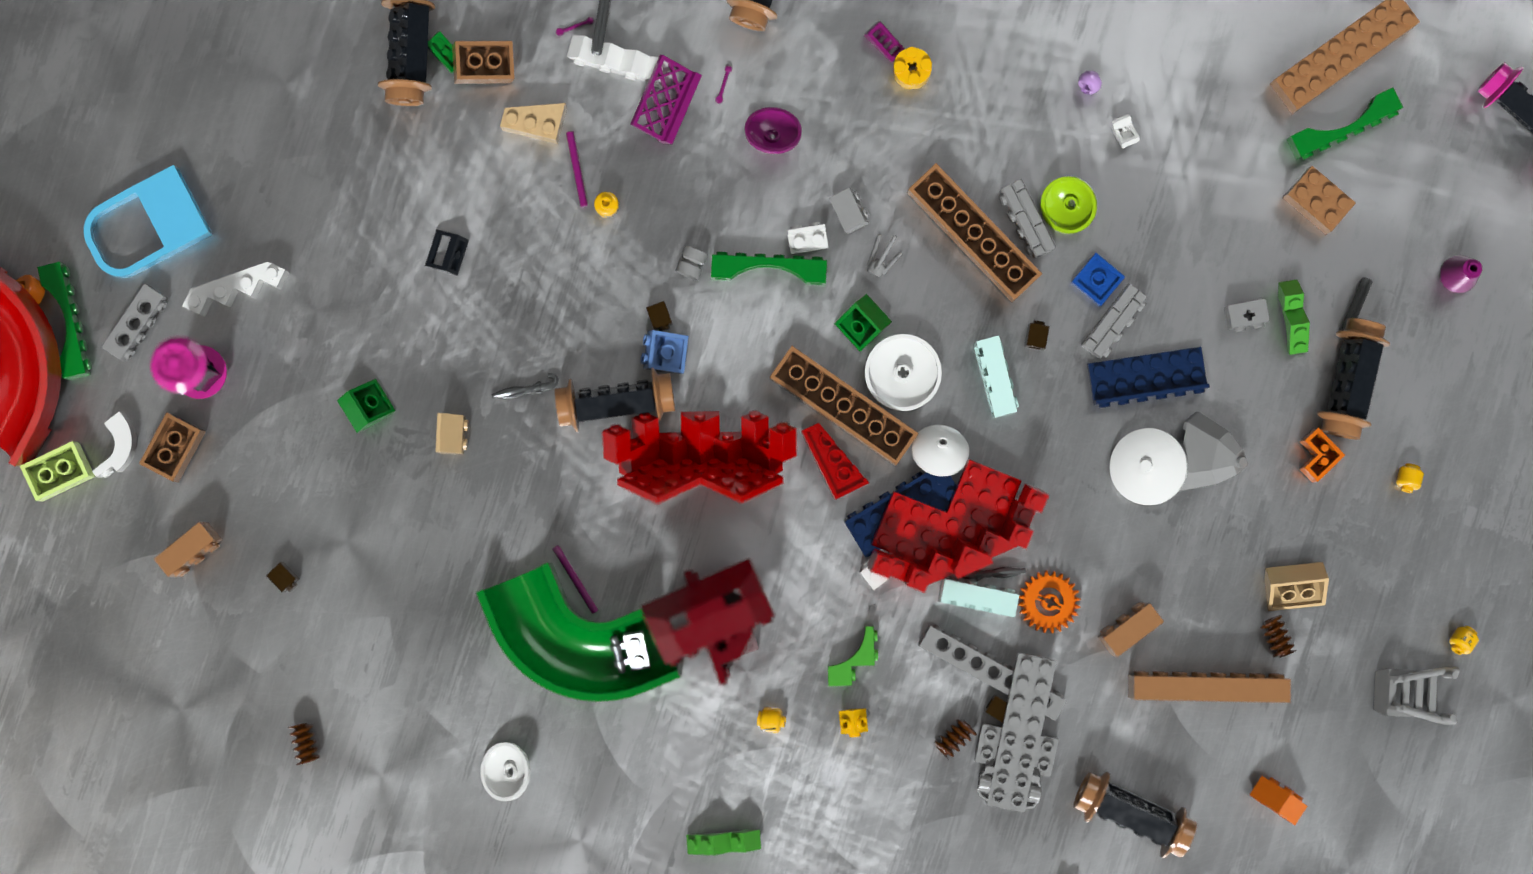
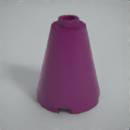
M1452 256L1445 260L1441 266L1440 280L1443 286L1450 292H1467L1476 285L1482 273V265L1478 260L1467 256Z

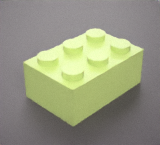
M75 441L69 442L20 466L35 500L41 502L95 477L80 442Z

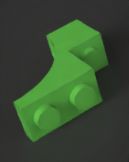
M1297 279L1279 282L1278 299L1286 325L1287 351L1289 355L1308 352L1310 322L1303 309L1304 292Z
M865 626L863 641L853 656L842 663L828 666V686L852 685V681H855V669H852L851 666L875 665V661H878V649H874V642H877L878 638L877 630H874L873 626Z
M755 829L686 835L688 854L719 855L729 852L745 853L761 849L760 830Z

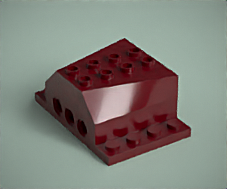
M694 570L683 572L687 585L700 580L698 572L694 573ZM739 589L722 596L726 607L743 601ZM740 631L735 634L736 638L728 642L722 639L717 642L718 646L708 650L720 686L727 684L728 678L731 675L728 665H724V663L740 659L742 655L759 650L753 631L746 634Z

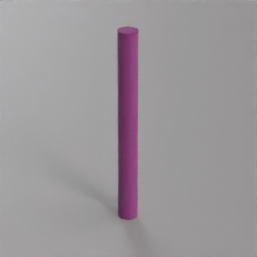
M570 131L566 135L580 207H586L588 203L574 132Z
M557 545L552 548L592 614L597 612L598 608L560 546Z

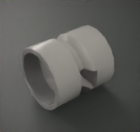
M685 246L682 253L683 260L679 261L675 271L688 278L698 280L702 272L700 265H704L708 255L695 248Z

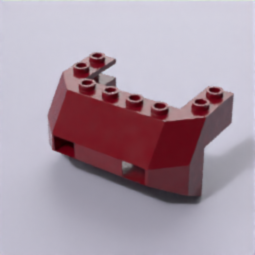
M750 558L641 605L643 616L665 664L670 663L671 666L682 662V657L686 655L688 658L700 654L698 650L704 647L710 650L718 646L717 642L722 639L728 642L736 638L735 634L740 631L743 634L755 630L753 626L761 623L764 626L773 622L772 617L775 616ZM739 589L743 601L726 607L722 596ZM685 613L690 624L674 630L670 619Z

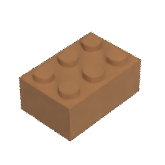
M512 41L454 42L452 46L454 84L513 82L514 60Z
M1313 166L1303 173L1283 197L1286 202L1325 235L1332 232L1356 204L1355 201Z
M166 412L139 464L173 482H179L206 431L174 414Z
M198 522L155 557L154 560L168 577H183L190 571L189 568L193 564L198 565L205 559L204 555L209 551L212 553L220 547L219 543L223 540L209 522Z
M1138 602L1131 607L1132 612L1126 615L1125 613L1115 620L1116 624L1113 626L1108 625L1100 631L1101 635L1098 638L1112 656L1119 657L1164 623L1150 603Z

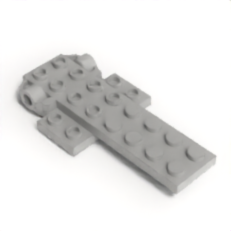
M1018 652L1002 727L982 723L974 761L985 764L979 776L977 791L979 797L986 800L987 805L1025 813V809L1035 808L1040 801L1042 791L1040 775L1051 777L1059 741L1058 738L1041 735L1056 660Z

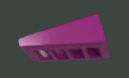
M881 21L876 22L864 34L890 62H893L896 56L905 49ZM879 30L880 33L874 37L873 34ZM885 35L886 38L880 43L878 40ZM890 40L892 43L885 49L883 46ZM896 46L897 49L890 55L889 51Z

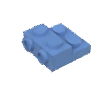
M655 330L648 331L643 337V345H646L645 353H642L640 360L641 364H644L643 369L651 370L654 367L656 371L684 374L689 336Z

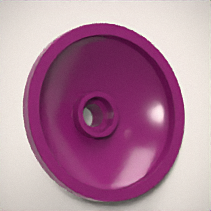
M769 107L759 109L752 113L745 123L744 131L748 142L757 150L769 154H781L792 150L797 146L802 135L799 120L792 113L780 108Z

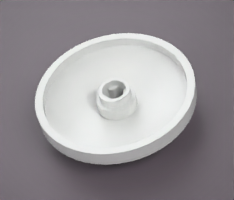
M908 334L893 335L879 342L870 352L865 365V381L871 395L881 405L896 411H911L925 405L937 392L942 377L941 363L935 350L923 339Z
M1143 428L1130 432L1118 442L1111 455L1110 475L1113 484L1125 498L1137 504L1157 505L1168 501L1180 491L1187 477L1188 462L1183 447L1173 436L1159 429Z

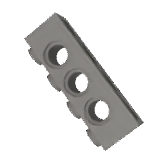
M144 284L101 348L121 361L126 362L127 359H131L135 353V347L143 342L146 337L145 332L155 324L156 316L166 308V301L169 298L151 286ZM150 303L151 310L145 313L144 306ZM139 319L140 326L134 329L133 322ZM125 335H128L129 342L124 345L122 339Z

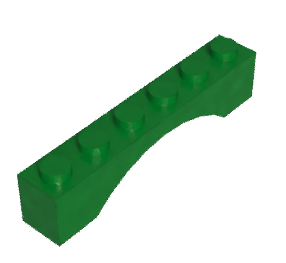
M1394 87L1373 97L1361 117L1352 124L1335 130L1307 128L1290 136L1287 142L1296 160L1299 158L1306 160L1314 155L1313 152L1318 149L1322 152L1330 148V144L1335 141L1339 144L1347 140V136L1352 133L1356 136L1364 132V127L1371 125V127H1375L1381 124V119L1388 117V119L1399 115L1398 111L1403 106Z
M728 252L712 254L711 280L731 281L739 274L748 270L776 268L795 275L806 285H826L827 260H823V257H812L811 260L804 259V256H793V259L785 258V255H774L772 258L766 257V254H754V257L747 256V253H735V256L728 255Z
M62 262L39 266L37 269L41 286L48 290L57 300L65 318L66 341L60 356L63 379L71 380L91 375L90 369H92V365L86 355L88 350L87 343L83 340L81 334L83 326L77 317L79 308L73 299L75 291L68 278L70 277V270Z

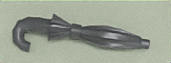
M548 373V378L553 379L551 382L541 383V381H538L532 386L505 388L493 393L492 398H516L532 392L542 394L545 390L555 388L558 385L559 379L556 374Z
M1000 567L985 571L979 569L961 578L975 579L976 582L985 577L1008 578L1026 573V569L1017 567Z

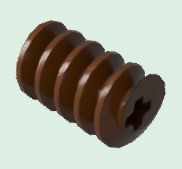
M1282 615L1264 621V624L1260 627L1261 629L1268 630L1263 635L1271 637L1266 641L1267 643L1274 644L1270 650L1277 651L1273 658H1281L1297 651L1291 650L1295 646L1294 643H1288L1291 636H1284L1288 629L1282 628L1285 625L1284 621H1278L1282 618Z
M957 719L958 727L951 725L952 732L945 730L947 737L939 736L941 743L934 741L935 746L947 759V755L955 756L953 749L958 752L960 751L959 744L964 747L966 746L964 739L971 741L970 733L975 736L977 735L965 721Z
M303 723L288 727L295 730L290 733V736L296 737L291 744L298 745L293 749V751L299 752L294 758L301 760V762L296 765L313 762L320 758V755L314 754L318 747H312L317 740L310 739L315 735V732L309 731L314 727L313 724Z

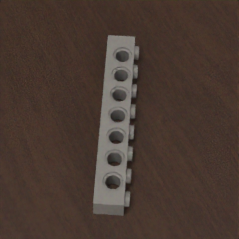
M936 624L934 627H928L918 646L1009 695L1011 686L1006 685L1005 679L1007 676H1013L1012 666L1005 662H1002V664L995 662L996 657L987 652L985 655L979 653V648L970 643L968 646L961 643L962 639L954 634L951 636L944 634L945 629ZM940 638L947 640V646L944 649H940L937 646ZM958 647L964 650V655L961 658H956L954 655V651ZM974 657L981 659L979 667L974 668L971 665V660ZM991 666H996L998 669V674L994 677H990L988 674ZM1056 690L1050 692L1045 716L1054 721L1057 720L1066 703V700L1063 699V694Z

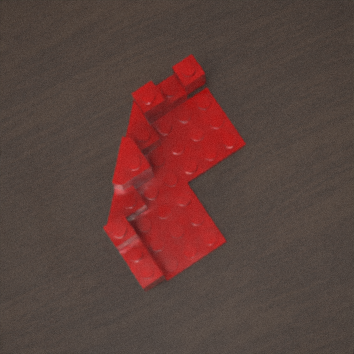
M682 411L681 432L659 433V418L651 415L649 412L640 413L631 418L632 439H630V430L619 424L611 425L609 428L602 430L603 457L616 465L619 464V473L624 475L617 478L618 486L656 504H660L700 484L733 500L744 503L783 484V476L777 473L783 471V462L797 456V428L790 426L786 422H780L769 428V416L762 414L760 411H750L741 417V432H720L719 411Z
M968 459L946 512L895 491L892 492L871 542V545L888 551V553L874 548L867 567L875 574L888 579L890 576L903 581L908 587L925 593L927 586L953 574L957 579L993 564L992 557L1018 546L1027 549L1034 532L1029 526L1035 512L1042 513L1049 495L1043 490L1025 483L1019 499H1016L1015 496L1022 480Z

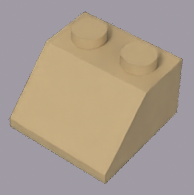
M437 413L436 452L441 454H464V450L468 448V439H465V431H468L469 420H466V416Z

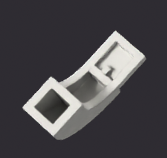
M119 411L104 423L114 437L115 447L112 455L92 471L98 478L109 477L114 473L113 469L117 472H123L135 455L137 447L136 431L124 412Z

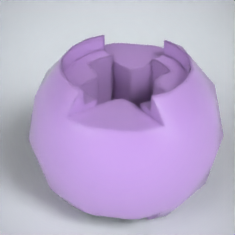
M1088 70L1083 72L1078 79L1081 91L1085 94L1092 95L1097 93L1102 85L1099 74L1095 71Z

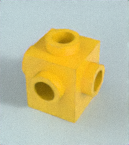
M866 708L839 711L841 734H849V737H860V733L868 732Z

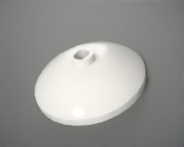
M945 425L927 426L918 432L919 434L912 443V455L922 470L935 476H950L964 468L969 458V446L960 432Z
M509 742L498 743L492 746L483 758L481 780L485 790L491 797L499 801H511L521 796L528 786L530 780L529 760L525 752L516 744Z

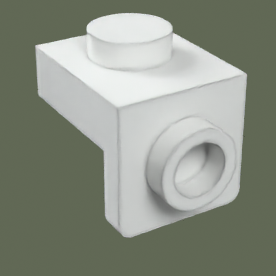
M1129 114L1119 116L1112 121L1113 133L1122 148L1140 141V137L1131 123V116Z

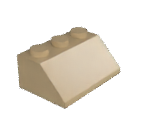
M1318 562L1266 568L1264 584L1268 611L1326 605L1329 577L1324 563Z

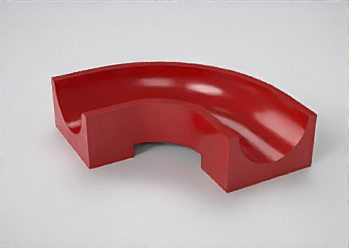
M0 267V448L10 456L8 463L13 466H19L36 459L52 430L48 427L58 404L61 387V364L57 342L46 315L29 292L15 279L7 275L8 271Z

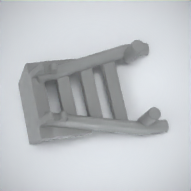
M1445 666L1419 672L1401 669L1375 671L1373 710L1385 716H1416L1443 725H1456V715L1441 713L1439 716L1435 714L1437 676L1442 675L1444 678L1457 679L1460 669L1458 667ZM1424 678H1428L1427 712L1422 710ZM1415 680L1414 706L1410 707V681ZM1397 683H1401L1400 703H1396Z

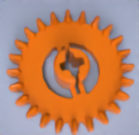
M1045 570L1044 576L1037 572V579L1030 576L1031 583L1024 582L1027 588H1020L1024 595H1019L1023 602L1018 603V606L1024 608L1019 612L1020 614L1026 613L1023 620L1030 619L1029 627L1036 624V631L1042 627L1043 633H1046L1047 628H1049L1053 634L1055 627L1061 632V625L1068 628L1067 621L1074 623L1071 616H1078L1074 609H1079L1081 606L1075 604V602L1080 601L1081 598L1075 597L1079 590H1072L1076 584H1068L1069 577L1062 580L1063 573L1056 577V571H1053L1051 576H1049L1048 571ZM1044 588L1056 589L1062 596L1063 604L1059 603V599L1055 594L1047 593L1041 595L1039 591ZM1052 597V601L1056 605H1049L1047 607L1048 603L1043 599H1050ZM1035 599L1040 601L1041 607L1045 610L1052 611L1057 609L1060 611L1053 616H1045L1036 608Z

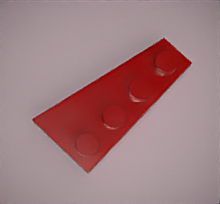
M820 423L801 431L834 500L869 484V481L852 464Z

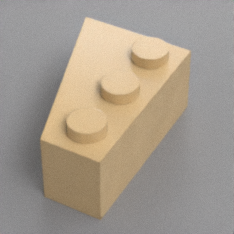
M565 103L505 108L500 127L506 132L558 144L567 106Z

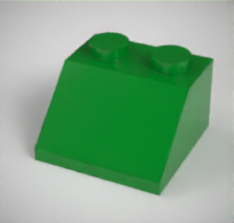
M865 294L836 321L835 325L859 351H862L892 321Z
M376 379L348 390L337 400L356 433L373 426L395 412L394 407Z

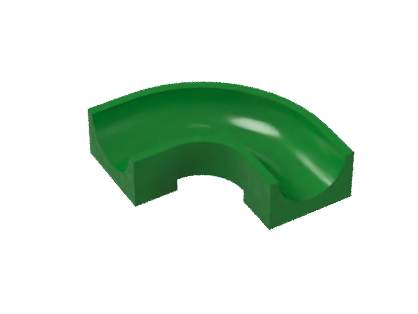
M553 563L543 564L513 579L476 592L489 627L506 657L526 677L553 693L582 701H615L639 695L682 676L677 664L673 666L670 663L665 664L645 621L642 609L608 622H595L583 618L569 605ZM643 630L651 667L631 671L630 664L625 665L626 672L619 674L617 667L614 665L615 657L614 652L610 648V637L617 635L618 640L622 641L624 640V633ZM621 649L622 657L628 656L626 649Z

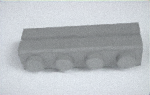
M1022 179L1002 188L999 199L1003 206L1007 205L1009 212H1007L1011 222L1015 221L1018 227L1016 232L1020 239H1024L1026 243L1024 247L1028 256H1033L1035 259L1055 249L1056 245Z
M1128 283L1081 346L1098 359L1102 358V356L1106 358L1112 351L1110 347L1114 341L1118 342L1124 335L1121 332L1124 327L1127 326L1129 328L1134 322L1135 318L1133 315L1136 311L1141 312L1146 306L1145 299L1147 296Z

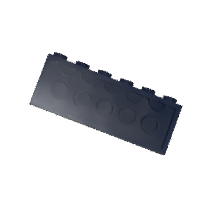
M1201 347L1087 364L1093 406L1099 405V408L1110 407V403L1118 402V405L1130 404L1129 400L1137 399V403L1148 401V397L1154 396L1156 400L1165 399L1168 394H1174L1175 397L1185 396L1188 391H1193L1194 394L1205 393V389L1210 388V385L1207 384Z
M919 472L912 476L913 481L906 484L904 481L895 487V492L945 511L957 485L951 476H935L927 472L925 474ZM889 491L879 496L880 501L875 504L871 501L862 506L864 510L857 514L854 511L846 516L847 520L844 523L865 558L872 554L874 548L880 550V548L871 545V542L892 495Z

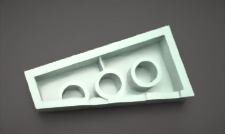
M999 336L976 341L973 344L992 417L997 418L1017 412L1016 408L1019 407L1017 397L1013 396L1012 389H1014L1012 379L1008 375L1009 368L1006 359H1004L1003 345Z
M950 576L947 579H942L938 602L1015 617L1019 595L1015 594V590L1004 588L1003 591L996 590V586L985 584V587L977 586L978 582L966 580V583L958 582L959 578Z

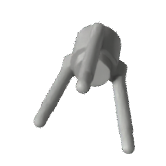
M880 234L877 235L870 260L867 263V266H869L868 272L879 278L881 275L885 276L890 267L902 256L903 253L899 252L884 267L886 263L883 261L897 238L896 235L892 237L880 259L876 258L874 261L881 238Z

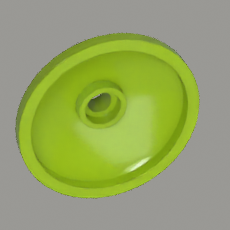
M1064 176L1052 181L1045 188L1041 197V211L1044 219L1053 229L1062 233H1077L1087 228L1094 220L1097 213V198L1091 186L1084 180L1073 176ZM1070 200L1075 201V206L1070 204Z

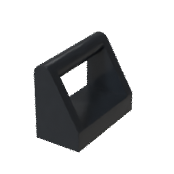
M436 230L425 266L458 276L469 239L458 234ZM444 236L450 238V242L442 266L433 263L441 238Z

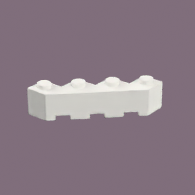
M583 35L572 36L567 57L574 60V64L580 66L585 64L599 68L600 71L605 73L614 72L624 75L630 80L639 79L648 82L659 58L650 57L638 50H627L605 42L603 43L602 54L593 55L591 52L593 39ZM664 61L661 67L663 74L670 71L668 63ZM672 75L664 77L666 85H671ZM660 79L655 81L654 86L662 87Z
M265 262L190 289L182 306L205 317L213 300L231 308L238 291L256 299L264 282L282 290L290 272L270 262Z

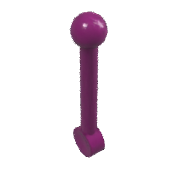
M588 17L587 20L570 27L558 28L556 34L563 36L567 31L586 24H593L594 19Z
M727 65L725 67L726 72L719 92V96H717L715 99L716 103L721 104L723 102V92L726 86L728 75L732 71V67L730 65Z

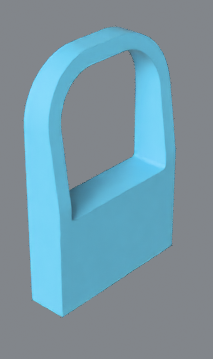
M175 165L162 170L96 206L89 213L84 223L85 242L97 265L106 273L120 278L135 276L213 235L184 177ZM139 197L164 247L127 268H112L104 259L95 241V225L106 213Z

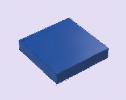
M1095 253L1071 283L1101 307L1125 276L1099 254Z

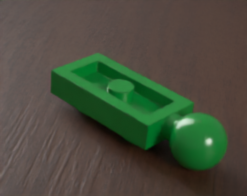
M438 31L428 41V49L452 73L454 71L453 45Z

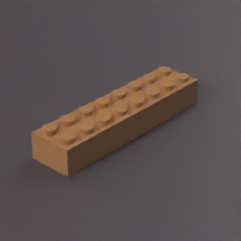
M1385 0L1278 76L1270 85L1291 114H1293L1411 30L1420 21L1404 0Z
M937 163L908 189L907 194L1011 302L1015 301L1042 275L1033 263Z
M793 346L790 347L770 376V380L894 466L899 463L919 434Z
M1134 671L1133 674H1128V698L1133 700L1290 703L1291 679L1277 673H1268V677L1261 673H1249V677L1242 673H1230V676H1226L1225 673L1211 672V676H1207V673L1191 672V676L1184 672H1172V675H1168V672L1153 671V675H1148L1149 672Z

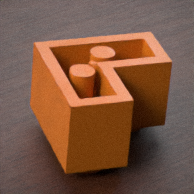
M1319 427L1314 428L1300 441L1312 457L1299 469L1312 483L1318 482L1345 454Z
M1261 776L1249 795L1280 817L1296 825L1308 807L1302 802L1303 798L1287 786L1281 788L1279 786L1280 782L1270 777L1268 780Z

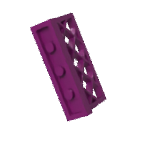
M660 55L630 125L656 138L657 141L663 144L672 145L702 75L685 68L664 55ZM665 61L668 63L670 71L663 74L661 67ZM682 71L686 73L683 81L678 82L676 72ZM672 75L674 84L667 87L664 77ZM660 79L663 89L655 91L654 83ZM675 87L676 97L670 99L668 90ZM664 92L666 102L659 104L657 94ZM649 97H653L655 106L648 109L646 101ZM668 105L669 113L663 117L660 107ZM656 109L659 119L651 121L649 112ZM645 114L647 124L642 126L637 122L640 116ZM660 122L662 129L658 135L655 133L653 125Z

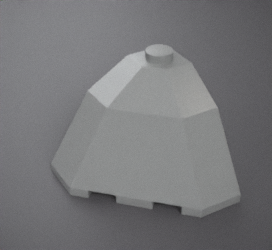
M1195 412L1184 422L1183 430H1185L1184 440L1180 441V444L1186 453L1188 471L1180 491L1218 484L1238 475L1248 465L1243 448L1229 431L1200 412Z

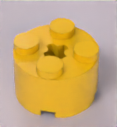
M908 47L902 50L894 61L893 74L896 82L905 89L923 87L931 75V59L925 51L919 48ZM909 66H910V67L915 66V67H916V71H915V70L909 71Z

